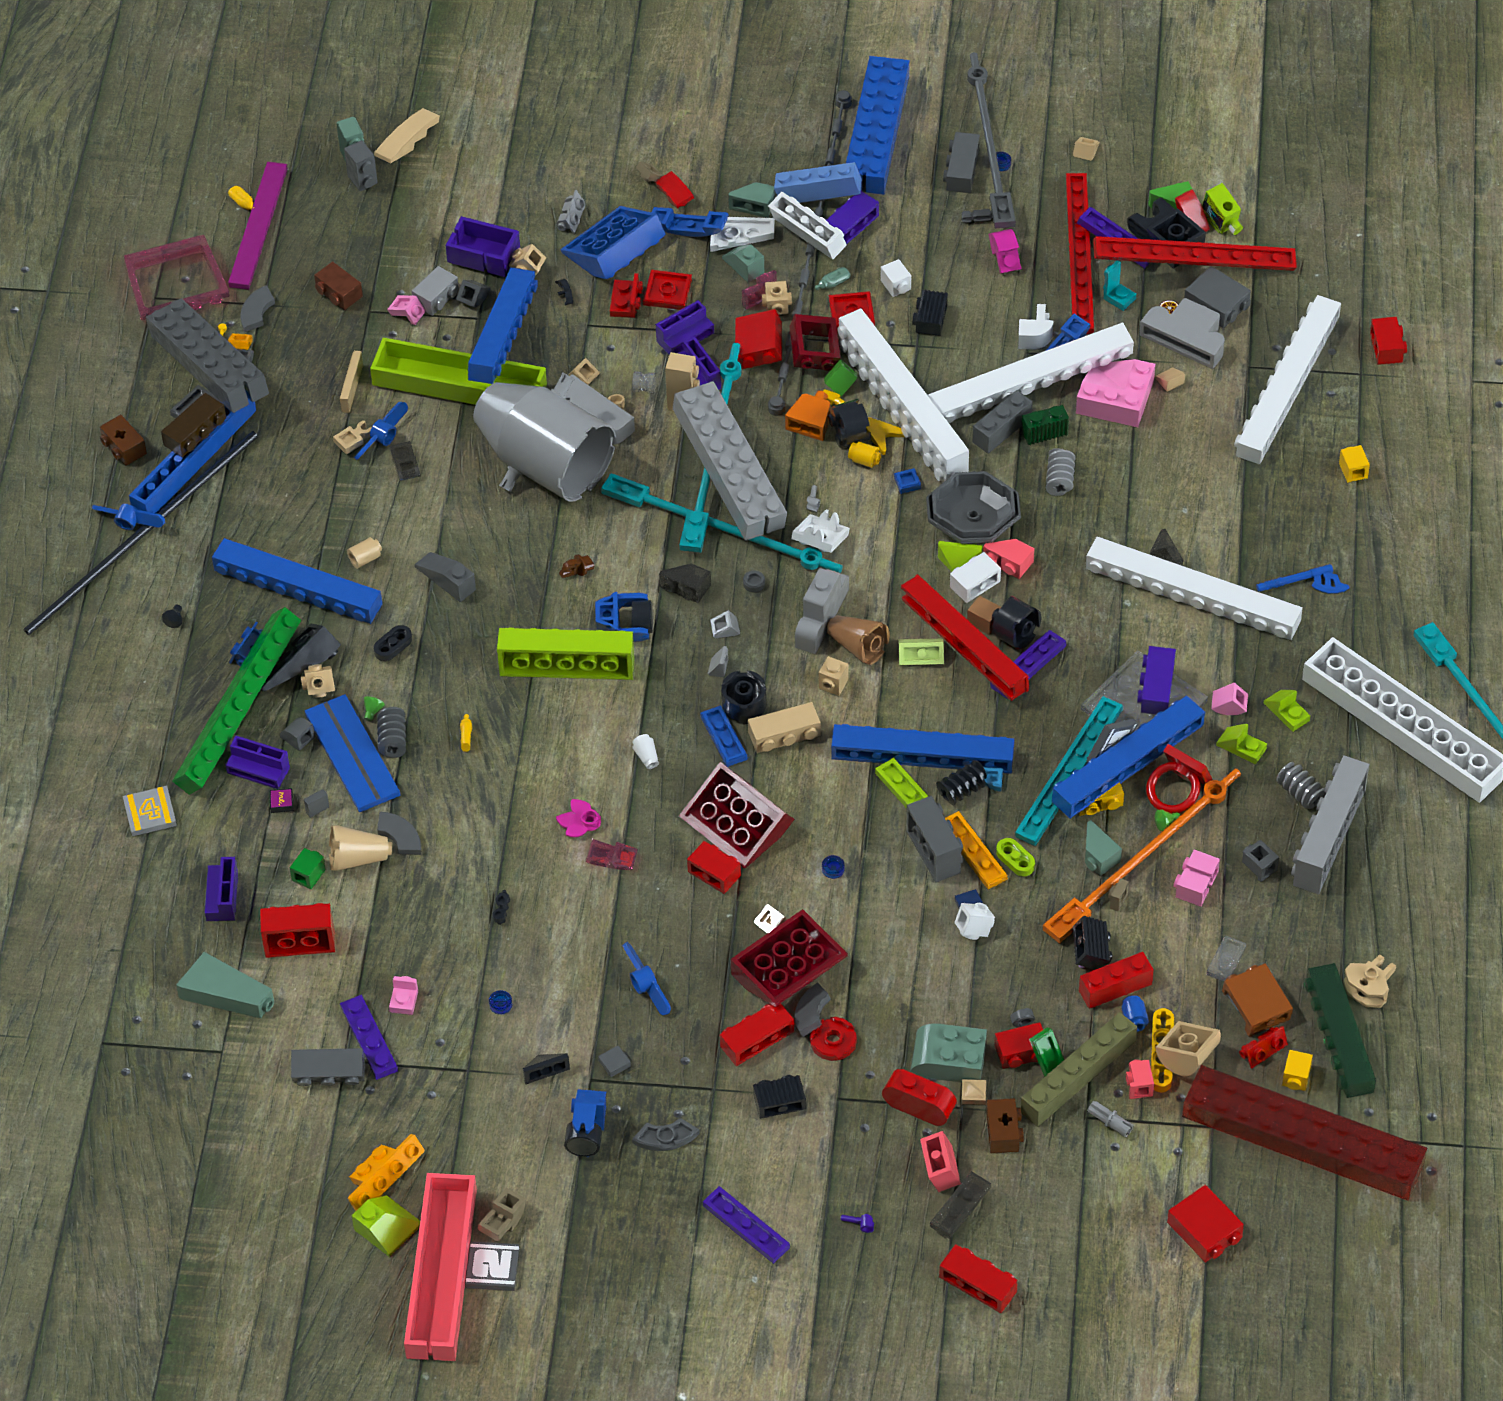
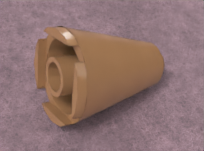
M836 615L827 624L828 634L861 662L869 665L876 663L885 652L882 650L883 646L889 643V628L879 621Z

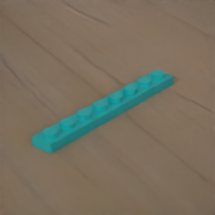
M1104 696L1101 698L1015 832L1016 838L1031 845H1037L1059 810L1052 803L1053 787L1059 781H1064L1070 777L1075 770H1080L1087 765V757L1104 726L1115 723L1123 710L1122 704Z

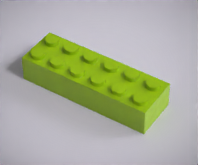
M499 628L497 654L500 676L633 680L635 657L633 632Z

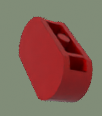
M904 1069L894 1070L882 1090L884 1100L891 1107L935 1126L944 1125L957 1104L955 1095L947 1087Z

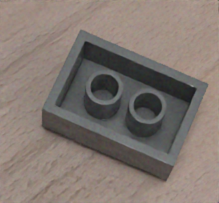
M931 795L907 805L906 832L934 881L939 882L961 873V863H963L961 850H963V844L959 837H955L951 822L944 818L940 803H936Z

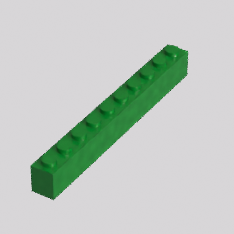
M286 607L273 613L172 780L173 783L187 794L194 793L205 784L300 624L301 619Z

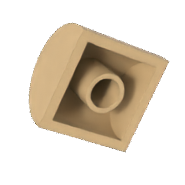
M1178 1021L1156 1046L1157 1056L1161 1063L1171 1072L1184 1077L1190 1076L1217 1047L1221 1039V1033L1218 1029Z

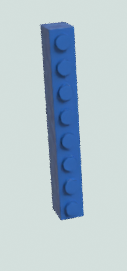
M510 268L468 362L469 381L493 384L496 376H500L501 365L505 364L507 352L511 351L512 340H515L517 336V328H521L522 317L526 316L528 304L532 302L533 292L537 291L538 280H535V271Z
M245 390L249 405L234 413L224 405L226 413L224 422L217 426L207 438L200 441L191 452H188L182 458L172 451L129 495L130 504L138 510L157 513L256 412L255 402L251 401L249 392Z
M225 538L212 556L214 571H217L219 574L255 584L260 588L273 590L278 594L314 604L319 608L332 610L337 614L352 617L357 621L371 624L383 605L381 591Z
M1187 695L1181 700L1174 701L1168 709L1158 712L1148 723L1141 724L1135 732L1125 735L1119 743L1108 747L1099 757L1092 758L1086 766L1080 770H1075L1064 781L1056 783L1053 787L1052 803L1071 819L1119 782L1121 784L1164 754L1163 751L1168 744L1174 747L1204 725L1205 711Z
M834 724L831 745V759L884 764L894 758L900 765L946 769L963 768L966 764H971L973 760H977L983 767L1002 768L1003 773L1012 774L1014 738L875 728L871 726H850L848 724Z

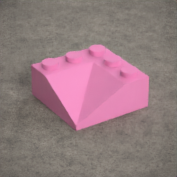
M1133 359L1110 362L1108 365L1091 369L1083 379L1078 392L1076 414L1138 427L1154 382L1155 364Z

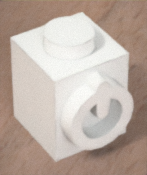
M961 903L955 924L962 936L977 940L979 936L988 937L990 929L994 925L995 917L983 903Z

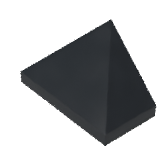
M568 1054L537 1055L523 1068L525 1084L570 1070Z

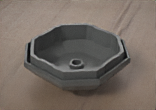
M986 471L954 473L926 497L928 522L961 544L991 543L1021 518L1019 493Z

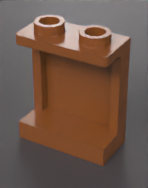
M1266 963L1260 966H1251L1246 972L1239 975H1230L1224 981L1222 992L1224 995L1228 993L1246 1022L1245 1031L1249 1037L1291 1019L1293 1007Z

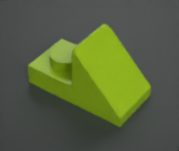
M1280 690L1265 699L1264 704L1294 732L1308 723L1311 715L1296 702V690Z
M1248 724L1227 727L1216 743V746L1254 764H1257L1267 749V743L1247 734Z

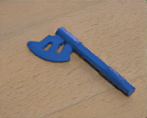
M1329 564L1294 575L1265 581L1264 583L1256 584V588L1260 592L1308 578H1314L1312 584L1314 589L1331 594L1344 592L1349 589V585L1340 582L1338 575L1333 574L1332 565ZM1322 575L1325 579V585L1321 584ZM1331 580L1334 581L1335 587L1331 586Z

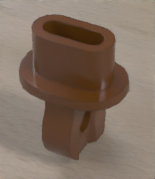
M577 554L574 556V559H570L563 564L559 574L562 578L576 574L584 576L587 574V571L594 569V563L588 555L581 557V555Z

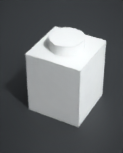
M899 259L881 266V282L892 297L911 290V274Z

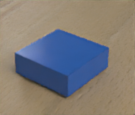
M915 468L894 473V479L900 494L921 489V483Z

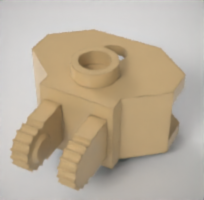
M1378 955L1372 962L1368 961L1366 964L1350 963L1345 969L1346 977L1343 980L1347 995L1365 1007L1381 1008L1387 1002L1389 988L1386 981L1394 973L1396 965L1390 963L1384 970L1380 969L1379 967L1384 962V957ZM1361 991L1365 996L1361 997L1358 993Z

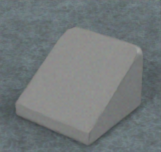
M729 610L710 619L714 638L740 634L738 619Z
M723 646L712 657L708 670L709 676L722 678L725 676L728 664V648L726 646Z

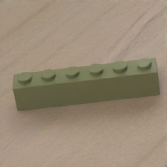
M1119 1012L1021 1097V1114L1037 1127L1040 1126L1136 1042L1137 1026Z

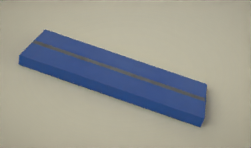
M346 694L305 710L307 720L313 724L317 738L358 812L400 796V790Z

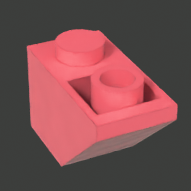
M1017 539L985 543L983 546V552L1001 570L1018 579L1022 577L1034 562V548Z

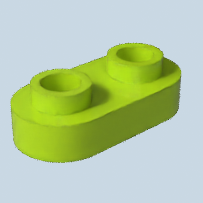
M1004 838L997 843V857L1016 875L1028 876L1033 873L1035 869L1034 857L1016 840Z

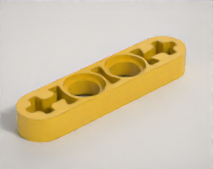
M1166 1008L1156 1010L1152 1020L1151 1072L1154 1090L1160 1093L1166 1092L1171 1088L1173 1073L1155 1060L1158 1057L1156 1046L1159 1044L1156 1039L1160 1036L1165 1037L1174 1027V1014ZM1161 1018L1166 1020L1165 1028H1161ZM1159 1072H1164V1083H1159Z

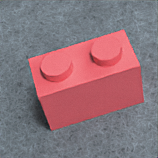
M943 1131L921 1138L920 1141L928 1177L937 1191L941 1192L960 1185L961 1182L953 1147Z

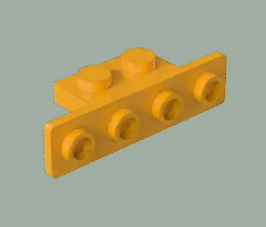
M410 1134L396 1149L381 1144L349 1176L353 1184L359 1185L348 1197L355 1211L368 1199L380 1197L424 1153V1148L414 1134Z

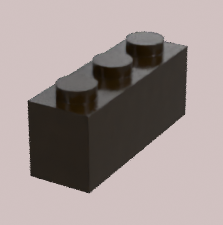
M204 393L161 431L163 445L183 458L200 441L207 438L217 426L224 422L226 419L224 404Z

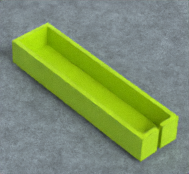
M382 338L370 368L373 386L475 405L482 393L492 384L468 380V362L472 355L470 353L389 338ZM506 360L505 364L501 365L500 376H496L494 383L546 387V368Z

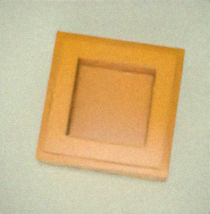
M232 333L228 341L236 349L248 350L252 344V335Z

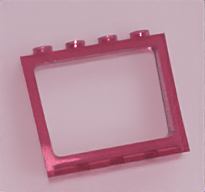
M204 235L124 256V265L141 320H145L146 316L172 302L149 308L145 307L135 270L198 253L203 254L219 288L183 298L189 306L197 310L204 303L210 302L212 305L221 303L223 298L230 297L229 289Z

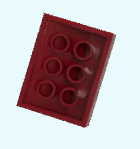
M719 762L679 815V817L728 856H734L743 868H747L779 840L795 820L721 762Z
M802 909L731 958V975L747 991L776 1007L845 959L848 953Z

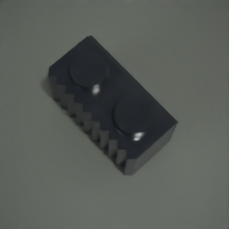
M923 290L922 297H918L916 302L918 313L913 314L912 325H916V333L941 336L948 307V293Z
M1082 916L1072 928L1074 929L1075 964L1096 970L1106 966L1112 960V952L1109 951L1111 934L1107 930L1106 921Z
M786 1075L781 1079L773 1081L762 1080L753 1085V1095L760 1119L806 1109V1097L800 1075Z

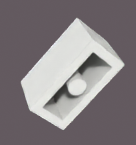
M985 552L972 557L969 562L955 568L950 573V588L966 603L1001 581V568Z

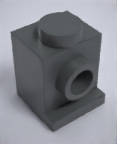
M1259 840L1244 849L1242 863L1258 876V880L1262 882L1278 870L1279 856L1264 842Z

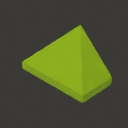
M938 542V558L951 572L955 568L969 562L972 557L982 554V545Z

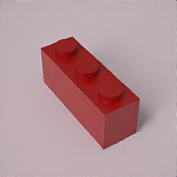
M1140 952L1081 975L1079 993L1087 1007L1091 1009L1152 985L1154 969L1144 952Z
M766 1004L760 1011L746 1016L740 1023L723 1030L720 1034V1047L737 1067L794 1032V1018L782 1004L776 1007Z
M955 1244L940 1264L939 1278L999 1313L1003 1312L1017 1293L1018 1280L1011 1273L1003 1272L990 1261L982 1260L975 1256L968 1248H962Z

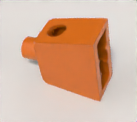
M817 391L815 396L806 393L802 394L785 415V429L823 441L829 424L828 415L831 414V402L827 400V393Z

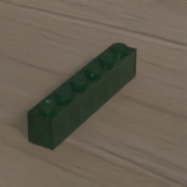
M1336 964L1308 968L1307 978H1304L1305 990L1311 994L1312 1010L1317 1011L1318 1027L1320 1031H1324L1325 1048L1327 1051L1330 1050L1332 1054L1331 1064L1333 1070L1338 1072L1340 1090H1344L1346 1098L1374 1093L1376 1078Z

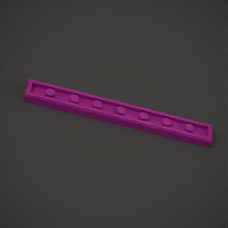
M267 162L228 281L230 288L250 289L287 173V164Z

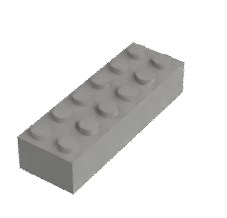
M1344 755L1340 764H1335L1332 772L1333 780H1328L1324 790L1326 795L1324 798L1320 797L1316 808L1318 813L1317 815H1312L1309 822L1310 830L1303 834L1301 845L1303 846L1301 850L1297 849L1294 854L1293 862L1295 864L1291 871V875L1294 876L1293 886L1320 894L1366 791L1370 764Z

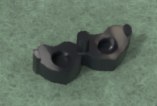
M566 279L555 281L562 289V291L557 292L558 296L564 294L566 296L565 305L573 304L572 291Z
M502 890L497 895L495 900L498 908L492 913L494 921L499 925L506 922V910L509 909L510 897L506 890Z

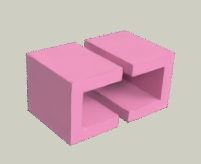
M1193 850L1190 858H1185L1182 875L1178 874L1175 879L1176 898L1202 907L1209 892L1207 886H1212L1218 874L1220 859Z

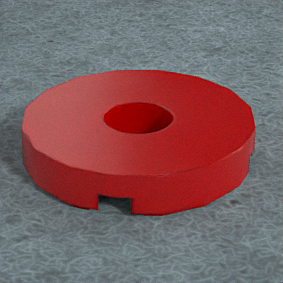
M839 1017L820 1020L822 1025L810 1033V1044L814 1053L822 1059L830 1061L842 1060L848 1057L854 1051L857 1044V1036L853 1025ZM831 1035H836L840 1039L836 1042H831L827 1038Z

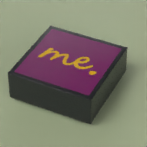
M292 788L270 790L271 813L294 811Z

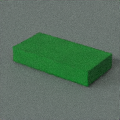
M1047 1027L1029 1039L1044 1077L1064 1061L1051 1028Z

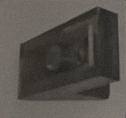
M1162 529L1150 551V555L1183 566V559L1167 530Z

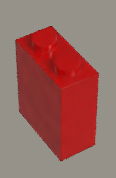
M776 309L735 319V343L741 345L737 361L741 364V369L782 361V321Z
M1206 1184L1168 1210L1167 1223L1205 1263L1211 1258H1218L1225 1248L1230 1245H1236L1243 1237L1244 1224Z

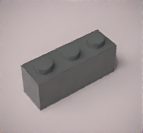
M955 132L954 140H950L949 152H951V155H947L946 167L949 168L944 170L943 182H947L946 191L971 193L979 153L980 134Z
M1016 390L973 425L972 442L989 454L1022 426V415L1032 413L1033 401Z
M363 1048L291 1050V1079L298 1086H310L311 1082H321V1085L325 1086L335 1085V1082L357 1085L359 1081H365V1053Z

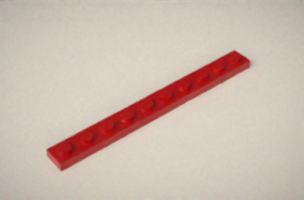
M1066 173L1072 315L1075 313L1088 322L1091 326L1087 334H1093L1094 316L1090 233L1077 223L1079 217L1088 209L1087 173Z
M1096 236L1093 239L1094 259L1294 271L1297 268L1295 248Z

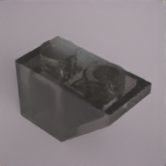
M692 563L662 570L659 573L660 587L667 592L680 595L686 600L699 603L711 586V571Z

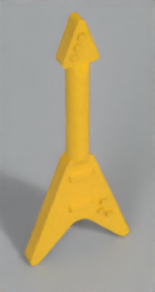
M826 389L823 390L827 393V400L831 402V405L845 402L840 398V394ZM868 417L870 426L866 427L867 433L871 432V440L879 448L882 455L886 454L885 439L887 437H905L900 427Z

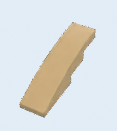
M422 108L399 125L377 148L374 156L392 163L413 151L415 142L426 137L427 129L439 123L440 116Z

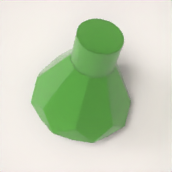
M364 697L366 710L364 719L372 721L374 715L385 706L384 702L376 697Z
M1163 809L1157 810L1155 813V824L1160 831H1164L1180 817V814H1171Z

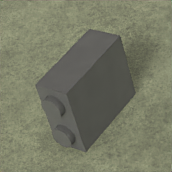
M1210 266L1185 289L1184 298L1219 313V326L1225 328L1229 323H1233L1236 320L1238 314L1248 309L1251 303V290Z

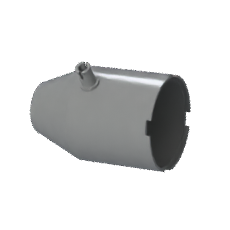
M562 372L555 388H551V390L541 386L496 382L482 393L476 403L473 418L499 459L508 465V471L499 486L511 492L519 476L525 475L563 499L573 502L581 499L583 492L586 490L591 491L600 481L613 457L615 447L612 445L613 438H616V433L611 425L566 399L565 394L575 380L574 378Z

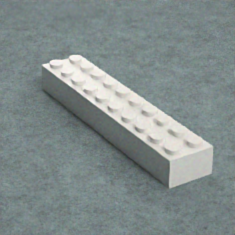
M858 309L840 317L837 329L839 334V350L847 355L851 366L856 367L861 379L868 383L872 394L877 395L882 407L889 411L895 424L898 423L903 435L912 442L914 450L922 455L926 466L932 468L936 479L943 483L954 473L968 472L969 449L864 311Z
M1332 637L1304 663L1302 680L1480 803L1503 781L1502 753Z

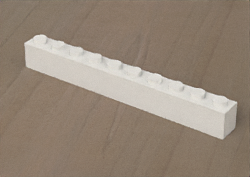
M1317 295L1314 302L1309 303L1306 317L1303 316L1301 318L1298 332L1294 331L1292 335L1291 345L1285 347L1282 361L1278 360L1275 374L1270 375L1268 379L1267 389L1261 391L1258 405L1255 404L1253 406L1250 420L1246 419L1242 435L1238 434L1234 446L1237 447V457L1261 464L1339 319L1340 302Z
M1122 322L928 394V397L947 422L951 423L958 418L971 416L974 412L982 409H990L994 405L1003 402L1016 390L1023 395H1027L1033 390L1049 387L1052 383L1060 380H1068L1074 375L1086 373L1095 367L1108 365L1111 361L1127 358L1130 354H1133L1134 342Z
M1096 537L1087 554L1086 569L1094 573L1111 577L1114 580L1131 584L1134 587L1151 591L1154 594L1171 598L1174 601L1191 605L1197 609H1203L1217 616L1226 617L1237 623H1243L1258 630L1272 633L1280 638L1292 640L1301 622L1302 607L1100 537Z

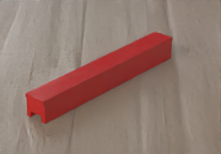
M917 574L914 578L901 585V589L906 592L902 600L1009 700L1012 701L1024 692L1029 691L1028 675L923 578Z

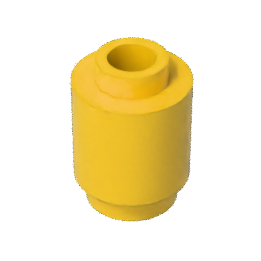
M853 442L849 448L848 458L852 459L854 463L873 468L874 465L879 464L881 453L878 447L862 442Z

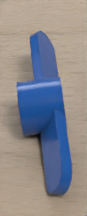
M398 402L383 419H379L373 424L370 431L371 439L354 457L356 460L362 456L375 440L385 446H388L394 440L397 432L394 426L408 411V405L405 402Z
M121 504L119 510L97 505L92 506L94 510L116 514L114 523L125 530H133L136 523L158 528L165 524V519L162 515L138 510L129 504Z
M628 942L624 943L623 948L636 968V971L630 973V979L638 994L647 991L661 1015H668L671 1010L670 1004L657 984L651 968L648 965L644 966L635 950Z

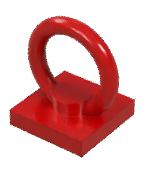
M1168 744L1163 751L1168 762L1158 766L1150 774L1146 785L1148 800L1157 810L1163 809L1171 814L1182 813L1188 810L1198 799L1200 783L1205 785L1213 779L1206 765ZM1169 771H1173L1182 779L1191 782V792L1188 798L1177 805H1168L1161 802L1155 792L1157 780Z

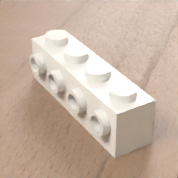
M781 192L768 205L776 221L832 260L847 245L843 238L844 234L840 229L834 228L824 218L815 215L811 209L802 206L794 197H789L784 192Z

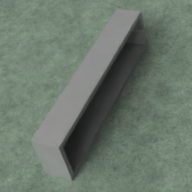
M714 381L675 393L673 411L745 541L763 535L765 518H767L766 533L785 528L787 511Z

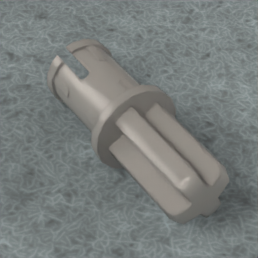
M1093 1101L1087 1110L1090 1114L1104 1122L1106 1128L1109 1126L1125 1138L1134 1127L1132 1123L1119 1116L1117 1111L1114 1110L1112 1112L1097 1101Z

